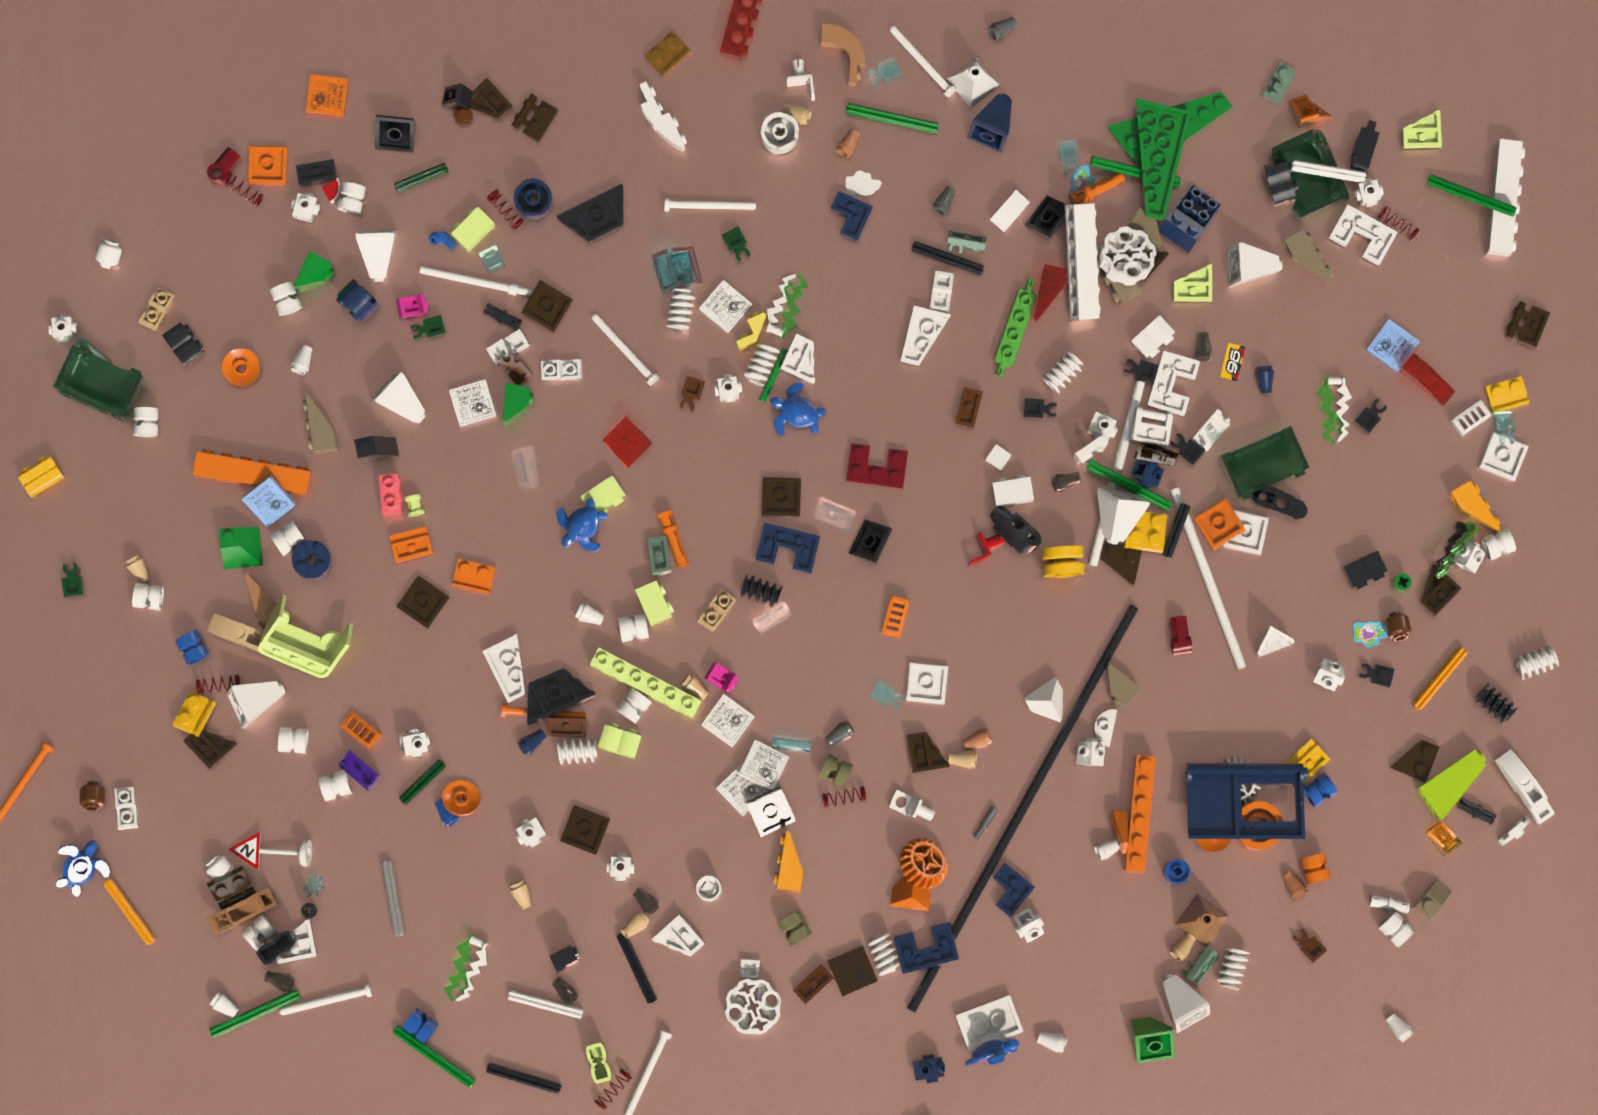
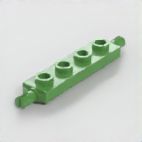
M1030 278L1027 279L1025 288L1017 290L993 359L998 364L995 375L1002 377L1005 367L1013 366L1037 297L1032 292L1035 280Z

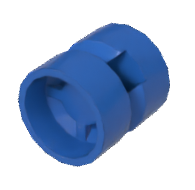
M197 630L191 631L175 641L178 649L184 651L183 658L187 665H192L210 654L205 644H200L201 637Z
M1325 772L1317 776L1315 782L1310 781L1303 786L1304 794L1314 808L1322 804L1324 798L1329 799L1338 793L1335 785Z
M1174 859L1167 862L1164 866L1163 876L1170 884H1182L1190 876V867L1184 860Z
M416 1008L402 1028L410 1034L415 1033V1038L425 1044L439 1024L431 1018L427 1019L426 1014Z

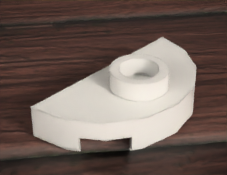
M1114 709L1102 712L1094 724L1096 738L1100 743H1105L1107 747H1110L1117 710Z
M1524 815L1498 839V842L1503 846L1514 837L1518 839L1525 832L1523 829L1531 820Z

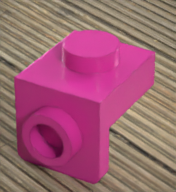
M424 293L396 300L400 318L421 316L427 312L428 302L424 297Z
M713 662L704 679L720 689L730 692L736 686L738 675Z

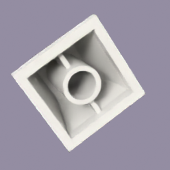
M976 56L946 79L951 86L954 85L956 87V92L969 108L973 107L1000 85Z
M397 229L362 230L356 233V240L369 276L373 278V282L384 281V278L387 277Z
M1237 243L1226 249L1228 287H1234L1269 276L1282 269V260L1279 259L1278 255L1248 244Z
M396 371L371 397L374 402L414 423H420L426 416L424 414L425 410L402 372Z
M1098 488L1097 495L1102 534L1107 538L1108 543L1118 544V541L1124 542L1149 507L1150 502L1130 491Z
M277 681L232 686L227 692V696L243 729L283 696L285 690L282 684L277 683Z
M1169 974L1162 979L1174 1028L1177 1033L1210 1014L1209 1003L1176 974L1174 976Z

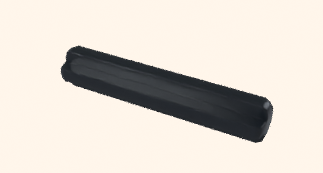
M1180 504L1164 545L1163 556L1172 557L1190 511V505Z

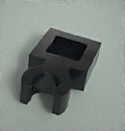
M1132 359L1126 360V363L1132 365V369H1124L1123 372L1125 374L1136 373L1135 379L1154 384L1159 367L1158 364L1140 360L1138 365Z
M1025 398L1023 418L1043 419V414L1054 418L1057 414L1051 413L1049 408L1057 407V403L1052 402L1044 405V399Z
M1379 399L1372 403L1371 410L1366 407L1354 421L1367 434L1381 420L1377 415L1383 413L1387 408L1386 405L1382 409L1376 407Z
M1177 433L1176 435L1181 441L1178 444L1171 441V445L1175 448H1181L1179 454L1194 466L1206 451L1192 439H1189L1186 443L1184 436Z
M1361 664V667L1367 669V674H1359L1360 678L1366 679L1371 677L1372 684L1390 688L1395 669L1375 664L1374 669H1372L1368 664Z

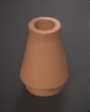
M850 129L836 145V152L844 158H849L850 155H853L860 133Z
M981 728L962 740L966 750L986 747L992 743L987 728Z
M1293 871L1283 876L1290 896L1295 901L1309 893L1307 891L1308 887Z

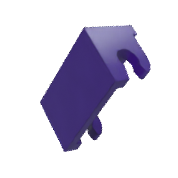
M350 750L346 753L345 758L339 762V767L344 769L346 773L367 791L380 777L379 774Z

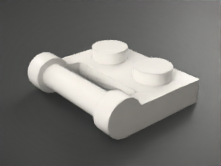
M1136 406L1133 411L1134 418L1130 440L1168 447L1173 414L1144 410L1142 407ZM1145 417L1161 420L1164 422V426L1141 422V419Z
M1100 436L1076 452L1073 456L1075 463L1082 462L1084 464L1092 459L1094 452H1103L1108 444L1107 438Z

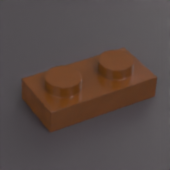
M964 387L955 425L974 429L983 391Z
M548 717L547 737L586 738V717Z
M820 964L793 991L808 1005L835 978Z

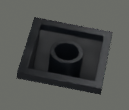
M376 115L375 149L413 152L416 132L415 119Z
M1047 195L1025 226L1048 243L1066 220L1065 205L1067 204Z
M865 519L849 554L876 566L892 532V528Z

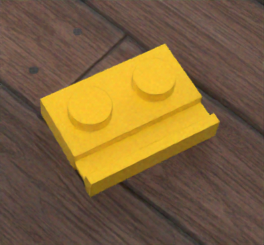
M1522 376L1484 387L1492 414L1530 403Z
M190 691L173 722V726L199 737L216 705L215 701Z
M1310 739L1285 763H1303L1304 767H1307L1308 775L1307 779H1304V784L1330 758L1313 739Z

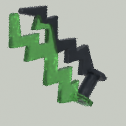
M1460 521L1457 522L1456 528L1458 531L1448 539L1450 544L1445 547L1446 555L1437 560V565L1433 567L1434 575L1438 579L1450 572V566L1455 564L1454 557L1465 550V543L1473 539L1474 534H1478L1479 528L1476 523L1468 521L1467 524Z

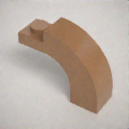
M822 24L821 47L837 48L846 54L850 64L848 86H856V81H860L861 70L857 68H865V54L862 45L847 29L837 25Z
M267 888L233 906L207 916L206 919L213 934L216 935L263 914L277 906V903L270 889Z

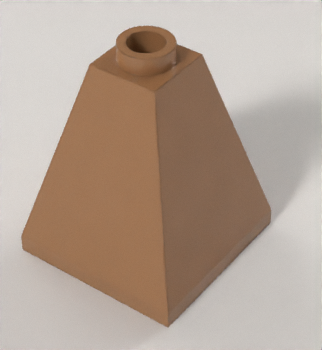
M1197 893L1175 925L1184 932L1194 935L1199 943L1207 947L1229 916ZM1204 916L1207 917V923L1203 921Z

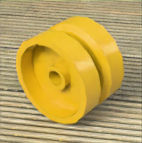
M1058 546L1041 550L1042 560L1054 562L1045 564L1042 567L1043 577L1067 578L1085 574L1084 563L1073 561L1084 557L1083 546Z

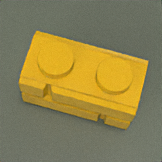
M43 456L36 461L37 465L32 468L30 466L25 467L20 471L21 475L18 478L29 496H36L65 477L51 456L48 458Z

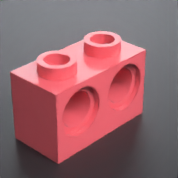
M399 474L379 475L383 516L402 515L403 508Z

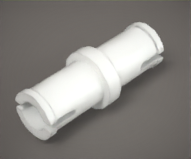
M1371 894L1369 899L1370 907L1382 908L1387 912L1392 910L1407 914L1410 907L1408 906L1410 902L1395 900L1390 896L1385 898Z

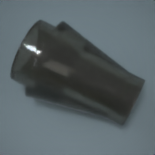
M1199 332L1197 333L1195 356L1198 361H1209L1214 354L1209 333Z
M1079 472L1055 474V477L1051 478V482L1055 492H1063L1080 483L1081 477Z
M641 887L637 888L632 894L643 911L649 915L656 912L661 905L658 902L659 899Z
M267 971L264 977V982L283 992H290L295 980L291 974Z
M560 977L552 983L564 1004L567 1003L570 1006L579 998L578 989Z

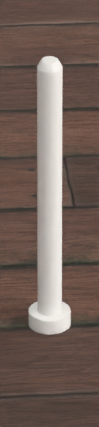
M892 26L889 30L893 36L945 91L944 95L949 98L957 90L954 85L950 86L895 26Z
M665 198V211H669V208L755 209L756 203L669 201V198Z
M598 314L591 316L597 326L647 378V384L652 386L660 377L650 372Z
M367 983L362 988L282 1007L279 1010L281 1015H286L363 995L371 997L372 990L370 983Z
M661 1029L659 1030L658 1034L660 1037L624 1115L633 1114L666 1040L671 1039V1034Z

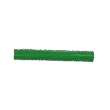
M781 349L758 399L764 403L779 374L780 366L788 351L787 349Z

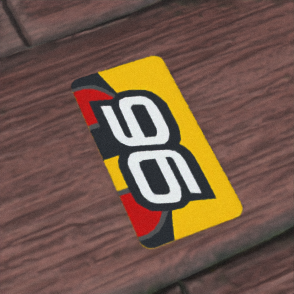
M1228 343L1220 374L1221 378L1233 381L1238 380L1245 352L1244 346Z

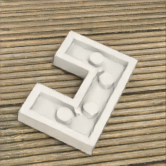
M1347 205L1329 239L1346 247L1355 231L1371 240L1362 257L1379 266L1398 232L1354 207Z
M1163 351L1147 406L1184 417L1189 397L1173 393L1172 388L1176 375L1195 380L1200 361Z

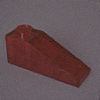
M1044 265L1033 323L1039 321L1063 290L1064 285H1068L1067 268Z
M1414 353L1399 369L1400 373L1442 406L1455 393V390L1438 373Z

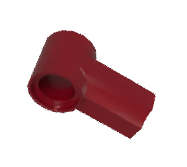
M227 147L215 163L208 167L207 175L211 183L215 185L222 184L225 175L241 159V156L233 149ZM214 171L221 172L219 177H212Z
M1171 617L1172 654L1192 653V640L1188 632L1187 617Z

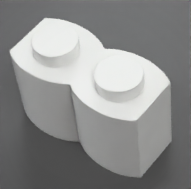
M1159 315L1131 343L1145 359L1149 356L1154 358L1160 352L1158 348L1161 345L1165 344L1167 346L1174 339L1172 335H1174L1175 331Z

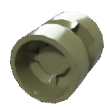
M828 754L818 777L827 781L832 779L834 784L844 787L853 764L844 760L839 762L837 757Z
M799 910L777 923L782 932L787 933L786 938L791 946L812 934L808 925L803 924L804 919Z

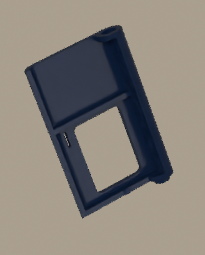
M1187 763L1188 839H1305L1304 779H1307V767H1304L1303 763ZM1293 785L1295 788V821H1243L1241 786Z

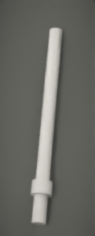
M420 267L421 274L506 291L508 294L515 296L520 294L530 297L533 289L519 287L518 284L514 283L509 285L430 267Z

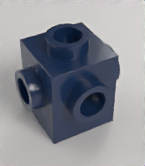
M1137 459L1130 477L1139 481V484L1145 488L1150 486L1158 487L1164 469L1159 467L1156 462Z
M934 1054L923 1056V1060L913 1061L916 1081L926 1079L927 1083L938 1082L939 1077L945 1076V1064L942 1061V1057L935 1058Z

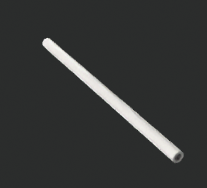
M1142 381L1135 382L1113 466V471L1120 475L1130 443L1134 418L1133 411L1136 406L1139 407L1145 386V383ZM1109 481L1108 489L1117 490L1118 485ZM1099 519L1088 564L1092 566H1097L1105 538L1102 534L1101 519Z
M1179 487L1170 490L1177 510L1181 503H1185ZM1188 513L1184 529L1237 669L1244 668L1246 663Z

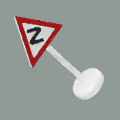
M261 832L228 849L257 870H259L260 853L299 855V862L303 867H309L312 860V843L310 840H303L299 850L260 848Z

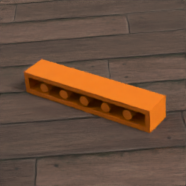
M202 449V452L196 453L193 475L196 477L256 487L271 475L287 493L308 496L312 473L308 471L307 467L297 466L294 469L289 468V464L285 463L271 465L270 461L259 459V462L251 461L252 458L240 456V459L232 458L233 455L228 453H221V456L214 455V451Z
M1136 755L1134 758L1128 821V848L1125 853L1124 871L1145 872L1156 757Z

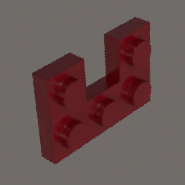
M851 443L846 482L903 490L908 451L889 448L887 467L868 465L870 446Z

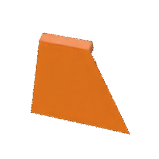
M1307 95L1289 100L1297 128L1333 117L1308 99Z
M903 876L892 888L890 906L929 911L931 892L926 887L920 889L919 885L914 886L912 881L908 882L907 876Z

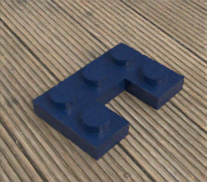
M764 523L755 561L774 565L779 546L797 551L793 570L811 574L820 536Z
M950 922L931 927L935 946L918 950L914 932L894 936L903 975L960 960Z

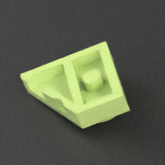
M1440 110L1402 129L1403 148H1441Z
M1212 264L1174 281L1173 301L1212 302Z

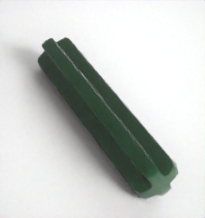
M442 163L394 183L396 192L401 193L447 174L448 168L445 163Z
M438 759L399 797L400 801L407 805L446 765Z

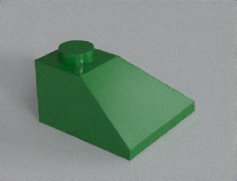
M309 251L293 285L296 291L303 293L326 284L327 280H331L334 275L333 264Z
M506 383L502 419L504 426L511 425L529 410V404H533L534 393H530L529 387Z
M259 527L218 529L225 570L263 565Z
M1151 1017L1131 1020L1137 1063L1175 1057L1173 1027Z

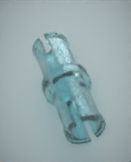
M773 736V749L789 750V752H811L812 741L797 740L795 737L788 739Z

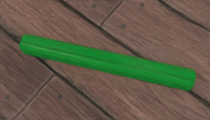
M848 103L846 108L847 114L926 132L937 133L939 127L937 122Z
M1092 156L1090 159V166L1142 178L1141 167L1097 156ZM1175 176L1173 186L1179 187L1180 177Z
M1430 175L1427 180L1430 186L1513 217L1516 213L1517 208L1513 205L1435 175Z
M1089 460L1086 466L1088 470L1164 510L1169 511L1173 504L1172 501L1094 460Z
M294 989L209 1029L210 1034L215 1038L298 1000L300 994L297 989Z
M400 1025L395 1027L393 1030L395 1036L469 1088L475 1083V1078L427 1044L420 1042L413 1034L408 1033Z

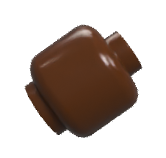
M1400 612L1390 613L1389 617L1384 621L1387 635L1394 641H1403L1412 632L1408 616Z
M89 781L80 788L79 803L85 810L97 811L104 805L105 788L99 785L98 782Z

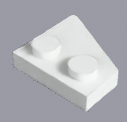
M795 334L780 369L814 384L813 341Z
M681 914L652 938L654 942L661 943L673 950H678L690 957L705 944L704 940Z
M310 919L304 921L303 924L292 931V934L299 943L293 951L283 954L278 960V964L317 956Z

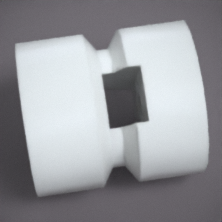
M342 182L340 190L342 197L338 199L337 209L350 214H361L363 206L361 199L365 197L366 187L355 183Z
M293 282L280 284L270 290L273 301L277 302L275 306L279 316L292 314L302 308L299 297L295 296L296 289L293 286Z
M133 408V419L136 421L133 424V436H158V424H156L159 414L158 408Z
M293 521L284 526L283 532L279 530L270 535L283 556L291 552L293 545L296 547L306 541Z
M1507 528L1497 531L1496 536L1490 534L1481 538L1484 552L1490 561L1501 557V553L1506 555L1516 551L1514 539Z
M136 582L132 606L137 608L148 606L149 609L161 610L164 586L151 585V587H148L145 583Z
M645 613L634 615L633 619L629 616L618 618L622 642L633 641L634 637L638 640L649 638Z
M631 688L626 695L627 700H622L616 710L636 724L642 716L641 711H646L652 702L637 690Z
M280 727L278 751L290 752L293 749L295 753L306 754L308 729L297 728L296 731H293L290 727Z
M344 769L334 772L333 777L325 775L318 778L325 801L336 798L337 794L344 796L352 793Z
M704 876L698 881L696 891L702 900L713 901L719 897L721 885L717 878Z
M1394 911L1382 922L1378 929L1385 936L1390 935L1391 942L1398 948L1415 932V929L1410 924L1403 923L1404 918L1397 911Z
M262 914L253 921V926L248 925L241 931L244 938L256 951L265 944L266 939L271 940L278 934L276 929Z

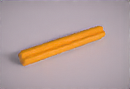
M1459 647L1414 701L1413 705L1418 710L1423 709L1467 655L1465 649Z
M108 879L104 882L103 886L145 944H151L155 937L113 879Z

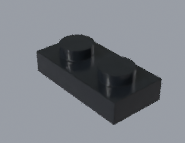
M334 159L296 165L299 185L337 178Z

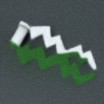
M796 274L782 279L784 284L778 287L783 297L773 301L774 308L767 309L768 327L766 332L785 338L787 332L798 326L792 316L801 313V311L794 303V300L804 297L805 295L800 290L808 287L801 274H798L801 285L792 287L794 285L790 280L795 278ZM790 287H792L794 293L789 294L787 291V289ZM783 303H787L791 309L782 313L786 319V322H781L785 329L772 325V323L778 322L774 314L784 311L780 305Z
M1325 376L1324 385L1317 392V394L1326 399L1319 408L1329 414V418L1322 424L1328 428L1322 436L1332 444H1335V441L1329 436L1336 428L1332 423L1337 421L1341 424L1335 430L1341 433L1337 439V442H1340L1349 433L1344 428L1350 424L1341 415L1349 408L1345 402L1352 397L1345 386L1344 376ZM1341 384L1337 391L1344 396L1336 402L1341 407L1337 412L1329 407L1336 399L1328 394L1333 391L1328 385Z
M470 934L467 941L456 947L462 956L453 960L459 974L449 977L448 979L452 985L444 988L451 1001L454 1000L451 990L460 987L458 981L461 980L465 982L466 986L458 989L463 995L458 997L456 1001L470 997L468 991L473 990L474 987L469 978L481 973L478 966L487 965L486 947L488 941ZM469 943L481 947L482 950L476 951L480 960L470 963L473 971L466 972L462 964L472 960L467 951H472Z

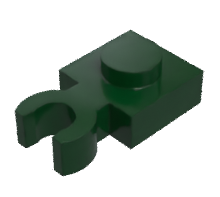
M739 226L721 235L730 253L734 250L736 251V259L739 263L742 262L739 256L741 253H745L750 258L749 250L743 248L747 241Z
M441 315L423 319L424 325L422 326L418 324L410 326L411 330H419V334L413 336L415 340L422 338L424 334L427 335L428 339L446 334Z
M73 563L74 569L72 571H68L67 565L63 564V571L67 574L66 578H62L64 598L84 595L82 576H76L78 572L77 563Z

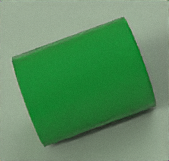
M1405 573L1397 575L1392 580V588L1397 592H1404L1412 584L1411 577Z

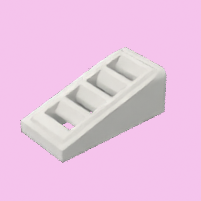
M1480 400L1451 420L1450 423L1459 436L1462 437L1492 416V414ZM1478 406L1485 414L1484 417H1482L1476 409ZM1472 410L1478 417V421L1470 413ZM1465 415H1467L1470 418V420L1473 423L1472 425H1470L1467 419L1464 417ZM1460 419H1462L1464 424L1467 426L1466 429H1464V427L1459 422Z

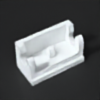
M1217 409L1192 440L1207 452L1231 424L1229 423L1230 419L1225 418L1222 412Z

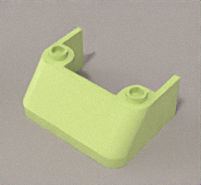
M283 594L269 616L259 641V652L319 678L327 677L350 646L353 623H349L342 634L336 631H327L322 637L309 633L288 624L290 615L284 610L287 596Z

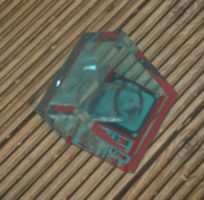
M693 246L666 248L652 255L661 292L703 283Z

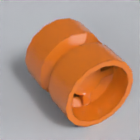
M1325 853L1300 858L1302 868L1306 870L1304 876L1307 885L1331 879L1329 869L1325 867L1327 864Z

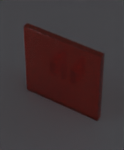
M628 415L603 439L605 444L627 468L653 444Z

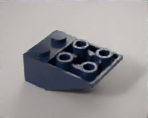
M1191 183L1159 228V232L1189 253L1218 213L1222 204Z

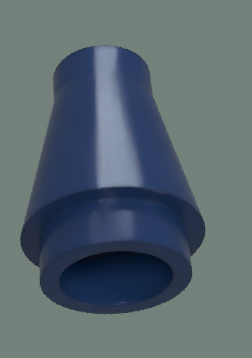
M1272 365L1259 366L1255 373L1261 393H1271L1274 377Z
M539 729L520 738L517 745L525 755L532 754L547 737Z

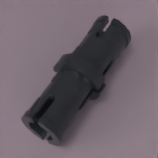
M489 302L487 303L486 307L492 310V312L484 309L483 314L498 320L499 324L504 323L516 331L519 329V326L513 322L521 325V319L508 314V311L505 309L501 310Z
M1463 797L1459 801L1460 804L1457 805L1458 809L1471 814L1472 818H1478L1491 826L1497 817L1496 814L1482 808V805H1476Z
M307 903L302 906L301 913L306 918H313L317 915V908L314 904ZM311 908V913L308 914L307 910Z

